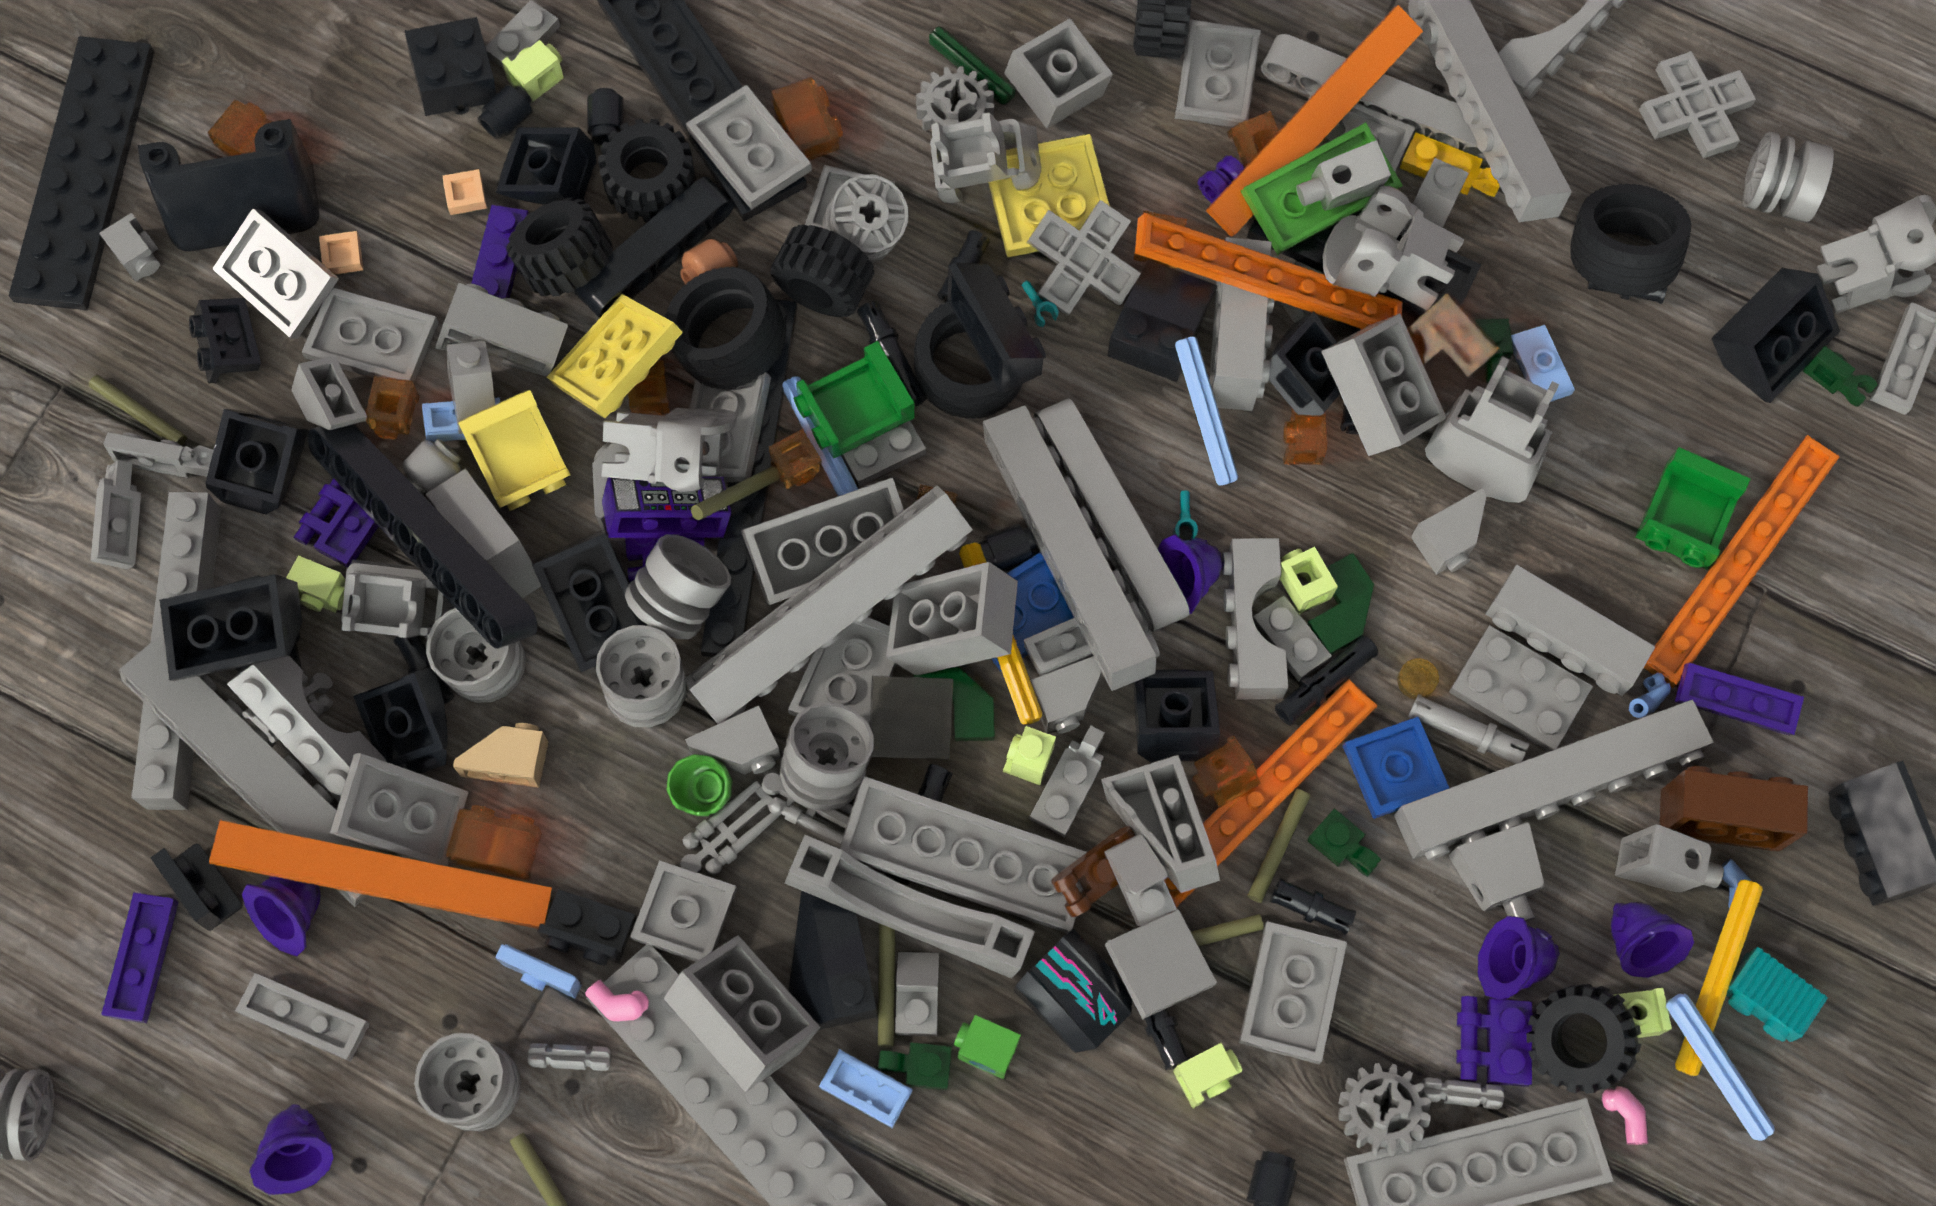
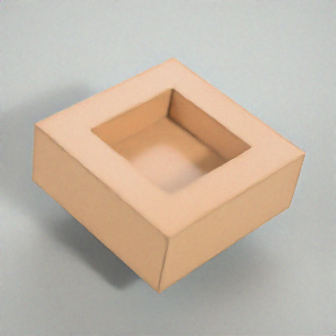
M479 169L442 176L450 215L487 209L484 186Z
M357 231L319 236L322 264L332 273L338 275L364 271L360 237Z

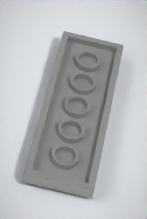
M865 776L861 780L839 848L866 866L1065 933L1072 930L1076 917H1070L1065 908L1066 899L1062 892L1058 893L1055 890L1051 880L1087 853ZM1078 880L1076 885L1081 892L1083 888Z
M1587 1098L1423 1138L1421 1142L1415 1140L1412 1141V1148L1409 1152H1406L1398 1145L1393 1157H1390L1387 1148L1380 1149L1377 1155H1372L1371 1151L1344 1159L1357 1206H1519L1613 1182Z

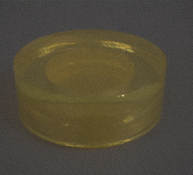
M1421 658L1411 659L1402 666L1398 673V687L1405 696L1411 699H1416L1418 694L1427 698L1438 686V671L1428 660Z

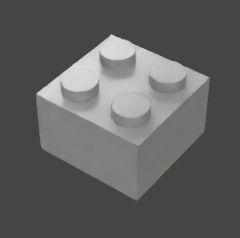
M1070 18L1015 49L1011 54L1004 73L1046 129L1102 97L1113 75Z

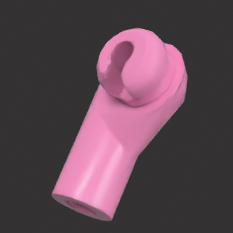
M601 980L596 981L585 992V995L605 1017L614 1022L638 1019L649 1006L648 997L643 992L633 991L631 994L614 995Z
M1616 1086L1615 1089H1606L1602 1094L1603 1106L1609 1111L1618 1110L1624 1117L1626 1144H1648L1644 1106L1628 1088Z

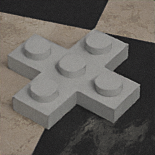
M1692 51L1659 62L1655 70L1668 94L1643 102L1639 109L1653 138L1656 140L1687 129L1703 159L1736 148L1740 139L1727 115L1750 108L1756 101L1741 71L1738 70L1707 80Z
M1102 200L1098 201L1080 230L1048 210L1026 242L1057 263L1037 295L1045 301L1054 303L1066 315L1071 313L1088 286H1091L1117 305H1121L1141 275L1139 271L1111 253L1131 220Z

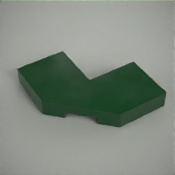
M1354 553L1327 567L1338 586L1333 595L1338 605L1311 619L1307 624L1331 655L1356 642L1363 635L1374 583Z
M956 666L914 675V704L954 703L955 742L994 741V700L963 670Z

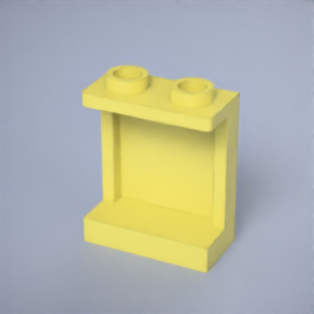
M526 390L458 421L499 508L507 505L509 511L529 503L531 500L528 495L543 489L544 493L548 494L566 485L564 478L571 474L553 441L530 390Z

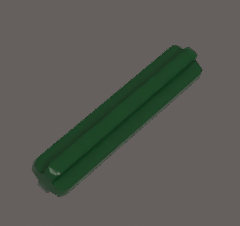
M938 26L931 32L929 44L956 67L962 66L967 76L972 71H976L977 82L986 79L988 81V91H993L994 99L1000 104L1006 105L1014 98L1015 87L945 28Z

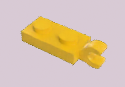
M1415 132L1403 157L1400 169L1425 178L1434 159L1437 158L1469 172L1460 193L1468 195L1471 187L1486 195L1496 196L1500 185L1493 177L1491 168H1480L1483 162L1482 158Z

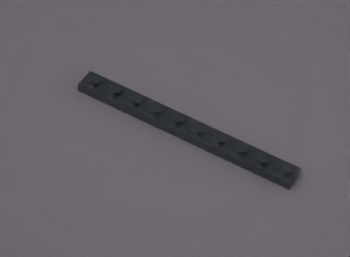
M775 299L781 308L786 322L787 336L785 337L786 342L784 343L782 353L778 356L774 365L766 371L771 377L751 476L772 467L784 395L782 383L786 380L797 314V302ZM729 482L728 488L739 482ZM769 485L730 505L731 515L724 538H719L717 557L727 567L731 576V582L719 602L710 608L709 617L705 622L701 646L702 656H715L746 632L755 569L741 530L763 523Z

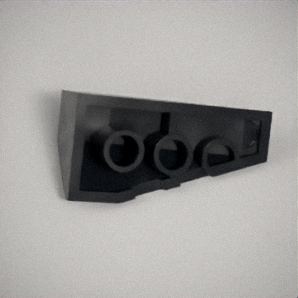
M801 891L789 992L820 1026L819 1030L878 1016L856 913Z

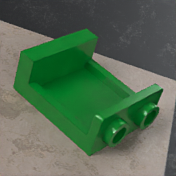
M878 341L864 347V358L808 386L803 379L796 382L798 396L794 397L795 405L803 418L810 417L815 428L811 429L818 446L821 450L827 448L833 459L915 418L914 401Z
M1678 447L1664 467L1635 538L1644 541L1647 547L1655 551H1666L1680 557L1681 561L1688 566L1702 567L1707 570L1719 556L1721 550L1718 547L1738 499L1745 493L1751 478Z

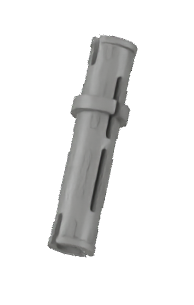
M1420 694L1417 695L1408 715L1411 719L1419 717L1422 723L1478 747L1477 752L1485 754L1487 751L1514 764L1522 762L1526 754L1525 751L1529 747L1528 742H1523L1496 730L1497 725L1489 723L1487 726L1424 698Z

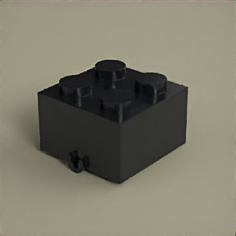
M477 17L404 31L425 116L455 111L456 114H465L469 111L470 107L485 105L496 95L494 77ZM464 105L463 109H458L457 107Z

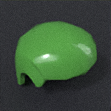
M694 754L675 763L668 773L666 790L672 804L678 810L695 816L705 817L716 814L724 809L732 796L733 780L726 766L719 760L706 755Z

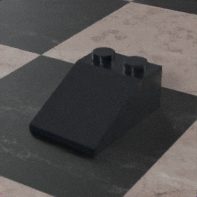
M1147 260L1112 332L1107 356L1178 382L1182 367L1175 344L1181 339L1197 336L1217 285Z
M605 529L533 560L532 567L581 672L596 666L597 654L604 641L616 631L632 625L648 626L628 606L625 593L629 586V581Z

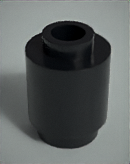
M506 85L482 107V114L478 116V121L495 139H500L503 135L508 136L533 112L530 106L532 99L521 87L516 86L513 88L510 85Z
M599 88L587 97V132L594 144L602 146L603 142L610 143L608 135L613 130L619 133L621 131L620 125L624 124V99L613 89Z
M1019 523L983 537V541L978 543L982 548L986 562H990L1002 571L1032 558L1031 551L1036 549V543L1028 527L1022 529Z
M1263 1151L1261 1160H1256L1246 1201L1254 1204V1206H1289L1297 1171L1294 1170L1296 1160L1279 1153Z

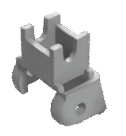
M990 113L982 114L983 118L947 126H941L939 123L931 124L932 138L930 145L935 187L938 191L939 199L945 203L962 202L964 200L963 192L958 188L1008 178L1012 179L1016 190L1029 189L1036 185L1041 173L1036 127L1018 122L1015 119L997 121ZM1017 145L1019 169H1008L1005 146Z
M1380 185L1359 216L1349 215L1344 217L1333 228L1323 252V271L1326 279L1334 286L1369 294L1373 297L1378 292L1385 293L1389 290L1428 311L1437 299L1438 293L1424 286L1426 278L1430 276L1448 284L1454 276L1455 270L1447 267L1448 262L1445 261L1447 250L1450 249L1457 253L1464 239L1423 218L1424 212L1410 203L1408 197L1400 190L1391 186ZM1380 205H1387L1392 210L1389 212L1383 211ZM1410 218H1412L1410 227L1405 232L1401 240L1398 241L1397 237L1404 229Z
M1928 195L1917 196L1881 215L1873 217L1872 224L1868 227L1867 231L1820 247L1826 263L1817 266V271L1823 285L1835 282L1839 295L1845 294L1831 300L1835 314L1878 299L1882 301L1894 295L1902 298L1916 296L1931 286L1932 279L1929 274L1926 275L1924 269L1936 262V235L1932 228L1936 218V206L1932 197ZM1922 237V241L1916 244L1914 243ZM1898 270H1909L1912 272V275L1908 278H1903L1898 274Z
M1502 357L1485 389L1477 386L1473 392L1465 389L1464 393L1452 403L1445 412L1447 418L1438 423L1425 448L1426 457L1436 468L1474 491L1483 488L1488 497L1505 502L1519 503L1526 500L1544 461L1552 431L1546 429L1548 420L1543 417L1559 384L1552 381L1546 390L1505 370L1509 359Z
M676 408L666 416L618 412L617 421L605 420L603 422V442L625 445L629 452L615 453V462H603L601 477L642 480L654 484L663 482L670 489L682 493L700 490L704 484V478L701 477H713L720 470L723 433L736 426L737 415L735 412L726 409ZM703 441H706L710 446L707 454H703Z
M352 560L351 565L346 571L341 619L342 631L396 635L402 638L423 635L427 638L433 625L422 627L426 588L436 587L417 566ZM439 590L435 622L444 613L455 608Z

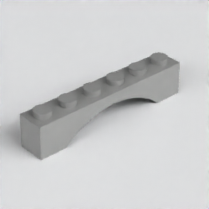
M1588 0L1579 12L1556 28L1531 37L1512 39L1498 54L1522 99L1524 97L1531 99L1543 84L1542 79L1547 74L1550 76L1555 75L1566 60L1564 56L1569 51L1575 54L1588 38L1586 34L1591 29L1597 31L1609 17L1610 13L1608 11L1613 6L1619 9L1626 0Z
M807 835L803 837L785 880V884L1011 979L1021 969L1035 932L998 915L957 906L918 892L874 871L845 851Z

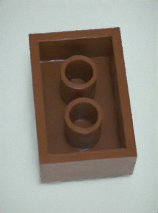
M1691 766L1661 789L1659 825L1702 842L1779 852L1807 834L1808 786L1794 784V780L1791 778L1772 777L1768 780L1753 779V775L1748 772L1736 771L1723 775L1712 773V769L1708 767Z

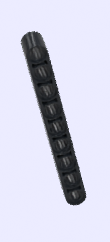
M355 424L332 430L318 426L308 431V445L314 458L492 647L500 649L536 634V616L525 600Z

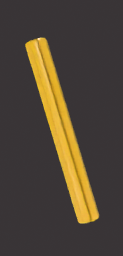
M977 542L961 547L959 555L964 568L986 563L982 548ZM1013 635L1011 654L997 657L1020 722L1023 725H1029L1039 721L1043 713Z
M1746 879L1738 883L1695 1006L1712 1032H1714L1763 891L1761 885ZM1684 1037L1675 1068L1687 1075L1697 1076L1703 1063L1687 1038Z

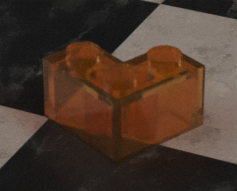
M1451 293L1444 295L1407 328L1423 366L1444 349L1468 377L1500 350Z

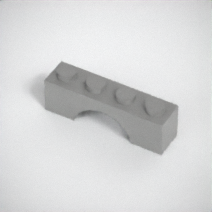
M1279 538L1232 539L1228 552L1222 553V574L1229 575V589H1224V611L1231 612V626H1226V648L1233 649V663L1228 664L1227 671L1228 686L1235 687V700L1283 699L1288 689L1286 650L1268 642L1257 630L1252 616L1254 601L1263 593L1276 588L1281 577Z
M290 656L243 666L227 685L338 802H340L354 754L363 753L386 762V759L360 731L353 733L339 732L327 726L314 714L303 693V670Z

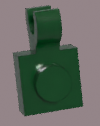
M1509 318L1473 319L1468 326L1473 360L1484 359L1487 383H1489L1502 357L1510 359L1513 353Z
M1826 346L1822 348L1803 371L1830 393L1834 394L1838 390L1846 397L1849 403L1857 407L1866 399L1858 391L1857 387L1863 388L1870 394L1878 385L1868 375H1853L1852 373L1855 371V368L1841 354L1831 351Z
M1335 808L1307 840L1337 867L1347 859L1366 877L1375 870L1381 861L1380 857L1372 850L1359 844L1366 834Z
M910 1042L909 1055L880 1050L878 1071L907 1074L906 1086L947 1091L952 1047Z

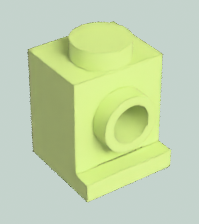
M540 40L531 47L520 51L513 61L508 57L501 61L509 83L514 88L519 86L524 89L531 97L532 102L564 78L560 65L562 58L559 52L551 44L548 43L545 46Z
M1315 547L1304 552L1301 549H1296L1281 558L1280 581L1299 614L1333 597L1338 586ZM1298 577L1306 578L1309 583L1302 586Z
M298 555L286 578L298 583L300 603L317 612H321L322 608L335 613L337 610H341L343 608L345 578L341 572Z
M1025 726L1022 736L1016 734L1013 737L1003 772L1041 785L1054 750L1056 736Z
M1663 988L1619 994L1625 1000L1623 1004L1627 1009L1632 1008V1006L1638 1008L1640 1020L1633 1017L1635 1025H1640L1641 1034L1638 1035V1038L1661 1035L1672 1029Z
M1222 1043L1177 1065L1173 1072L1192 1108H1195L1205 1100L1202 1096L1205 1092L1209 1099L1230 1089L1232 1086L1228 1080L1241 1073L1242 1067L1231 1049L1225 1051Z

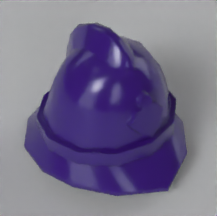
M1174 534L1163 539L1157 549L1187 601L1189 614H1192L1200 600L1221 575L1223 567L1221 552L1216 546H1212L1205 539L1182 540Z
M269 876L270 880L267 879L260 885L247 884L242 892L243 901L257 929L277 949L298 957L306 948V932L310 929V921L320 903V886Z
M1642 902L1615 903L1613 907L1611 934L1616 946V955L1620 959L1621 968L1624 972L1634 977L1649 978L1669 971L1687 958L1694 944L1691 929L1676 923L1668 915L1661 914L1653 907Z
M1510 915L1497 922L1486 935L1478 954V978L1485 995L1505 1000L1517 994L1520 990L1531 987L1533 983L1546 979L1556 969L1560 955L1558 945L1554 943L1551 938L1552 936L1545 930L1540 928L1534 929L1528 926L1524 918Z
M291 1104L286 1110L276 1114L268 1123L263 1140L260 1142L256 1152L257 1157L249 1171L253 1185L268 1195L295 1193L315 1185L329 1171L334 1155L331 1144L328 1143L312 1114L302 1109L298 1104Z

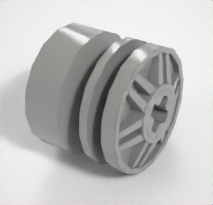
M1767 132L1753 154L1746 172L1743 193L1744 207L1754 210L1761 203L1762 212L1770 213L1781 199L1782 217L1805 223L1811 221L1828 187L1834 161L1833 148L1806 141L1795 155V140L1793 137L1786 136L1780 143L1779 133Z
M861 174L846 180L836 190L823 216V228L851 241L874 263L882 260L903 236L908 224V205L902 192L890 180L878 175ZM865 209L870 210V217L874 218L871 223L865 222V215L862 214Z
M666 534L659 538L647 557L646 566L639 569L635 580L631 581L627 587L625 598L630 609L648 626L659 629L672 638L691 639L698 633L701 624L709 617L710 608L719 602L730 586L731 576L721 560L706 547L680 535Z
M456 608L444 613L434 623L427 637L426 655L431 669L460 697L472 702H493L507 696L519 684L525 671L526 654L521 641L500 649L492 647ZM479 656L487 658V660L484 663L480 661L476 662Z
M632 625L618 630L604 641L597 654L596 673L609 710L619 721L633 727H653L665 723L680 710L686 698L687 687L681 657L675 642L665 632L652 626ZM644 680L647 684L650 685L647 687H643V685L639 682Z
M823 702L811 705L797 714L790 727L780 763V779L785 791L797 803L813 810L830 811L842 808L855 799L874 750V735L868 722L857 711L837 703Z
M454 1033L438 1039L425 1050L416 1068L414 1085L418 1101L429 1115L464 1131L481 1132L498 1126L512 1113L519 1099L521 1078L517 1064L506 1051L474 1034ZM473 1077L480 1080L475 1084L477 1092L474 1094L467 1091L472 1087L471 1079Z
M0 1068V1159L11 1160L14 1158L19 1161H33L44 1148L51 1129L54 1113V1089L48 1072L32 1069L27 1072L14 1068L5 1073L4 1069Z

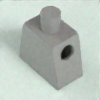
M1375 140L1318 164L1311 176L1312 179L1296 185V190L1303 206L1320 201L1324 210H1330L1373 195L1380 185L1386 183L1391 173L1379 143Z
M1528 822L1457 846L1449 854L1451 862L1483 911L1503 905L1507 916L1524 918L1525 922L1535 918L1526 897L1544 887V880L1531 827Z
M1655 824L1621 839L1615 876L1672 892H1683L1701 885L1717 888L1722 881L1724 869L1722 865L1709 861L1711 847L1708 843Z

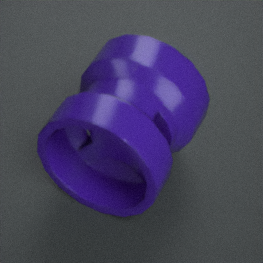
M1226 155L1216 164L1214 171H1207L1198 179V186L1204 197L1212 204L1242 172L1244 166L1236 158Z

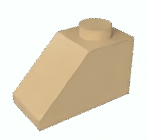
M516 723L515 727L502 726L455 758L453 767L460 777L539 788L549 742L543 731H539L538 726L528 723Z

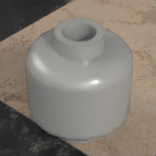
M437 439L435 442L423 440L405 459L403 469L408 475L407 479L424 495L461 472V467L458 464L461 457L440 439Z

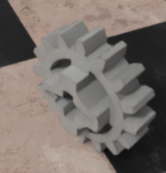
M959 66L957 73H951L948 67H944L943 76L932 72L930 83L921 82V93H916L917 119H922V129L924 131L931 129V124L935 123L947 126L981 119L984 113H990L994 116L993 91H988V81L986 79L977 82L976 71H972L967 76L964 75L962 66Z
M1375 1063L1372 1074H1368L1365 1069L1360 1068L1357 1075L1358 1081L1352 1078L1346 1080L1345 1089L1347 1092H1341L1339 1104L1344 1107L1339 1109L1338 1117L1340 1121H1349L1345 1125L1344 1133L1346 1136L1355 1133L1358 1135L1356 1146L1359 1149L1366 1143L1372 1145V1155H1377L1380 1147H1386L1390 1157L1395 1156L1396 1146L1400 1145L1406 1152H1409L1412 1148L1411 1138L1422 1141L1425 1133L1422 1127H1429L1431 1115L1426 1113V1111L1430 1109L1431 1100L1429 1098H1420L1424 1093L1425 1086L1423 1083L1414 1086L1411 1084L1412 1072L1408 1071L1401 1077L1397 1075V1065L1392 1064L1389 1072H1383L1380 1064ZM1400 1092L1407 1098V1100L1402 1097ZM1388 1098L1389 1111L1385 1114L1384 1121H1381L1380 1109L1384 1105L1385 1099ZM1361 1119L1366 1120L1370 1128ZM1397 1128H1398V1129H1402V1130H1400V1131H1397V1132H1394V1133H1390V1132L1394 1131V1130L1397 1129Z

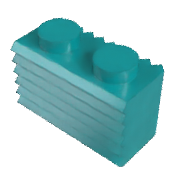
M1758 947L1744 955L1734 971L1726 994L1730 998L1728 1003L1733 1009L1746 1016L1754 1015L1765 1023L1763 1029L1766 1033L1779 1041H1786L1787 1039L1789 1042L1803 1037L1828 999L1825 994H1822L1818 989L1807 983L1805 979L1800 978L1798 974L1793 973L1791 969L1786 968L1784 964L1779 963L1777 959L1772 958L1770 954L1765 953L1763 949Z

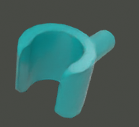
M1030 281L1023 282L1021 286L1036 309L1034 314L1035 323L1040 327L1045 326V320L1040 314L1042 311L1049 312L1053 320L1056 321L1058 317L1057 306L1049 301L1044 302L1037 295Z
M1183 490L1180 492L1179 521L1174 527L1173 535L1175 534L1180 538L1179 527L1188 526L1192 531L1191 539H1195L1198 533V526L1191 519L1190 492Z

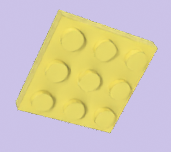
M1090 134L1039 143L1041 173L1036 185L1029 189L1016 190L1011 178L988 182L1007 258L1039 252L1026 242L1048 210L1080 230L1098 201L1102 200L1109 205ZM1017 148L1007 149L1008 169H1019Z
M621 294L551 371L547 378L557 388L603 418H606L611 412H614L622 405L624 397L632 388L648 376L650 368L662 355H665L673 348L676 339L683 332L674 322Z

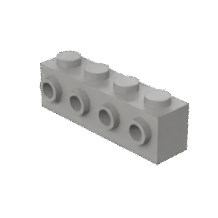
M1518 565L1515 566L1485 613L1502 630L1516 632L1526 638L1527 643L1534 649L1551 653L1561 659L1562 664L1569 670L1577 673L1583 672L1596 680V684L1601 689L1613 694L1618 693L1621 696L1634 685L1655 649L1654 645Z

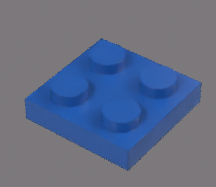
M1419 717L1345 742L1343 745V749L1373 819L1398 811L1405 804L1449 789Z

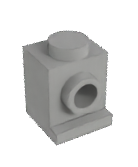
M132 212L99 233L135 282L143 277L152 275L161 266L153 255V252L158 250L157 246L146 231L143 230Z

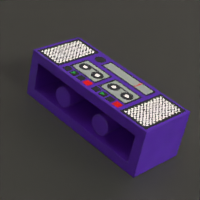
M608 477L602 498L608 538H661L666 534L680 535L686 538H724L731 515L730 505L701 520H696L691 514L692 506L726 489L724 478L701 477L704 478L702 489L682 493L670 489L663 482L654 484L649 483V481Z

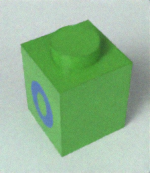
M975 1015L971 1025L963 1022L954 1046L960 1048L958 1053L959 1060L1004 1079L1021 1035Z

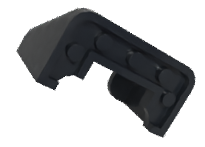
M291 119L270 122L259 128L255 135L256 152L181 165L177 150L166 142L138 145L139 161L167 234L178 249L182 251H197L229 245L252 209L262 210L288 234L303 232L316 225L320 212L313 163Z

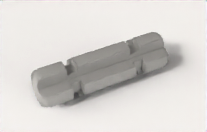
M533 1043L528 1051V1064L539 1068H547V1065H551V1067L559 1069L586 1070L587 1067H591L592 1070L606 1071L611 1064V1050L608 1047L593 1046L592 1049H588L587 1046L553 1044L552 1047H549L547 1044Z
M1430 1077L1424 1078L1421 1082L1425 1086L1421 1098H1429L1431 1102L1438 1103V1101L1443 1100L1445 1104L1477 1107L1482 1104L1483 1108L1496 1110L1503 1106L1504 1089L1498 1085L1487 1084L1481 1087L1480 1083L1447 1080L1443 1083L1441 1079Z

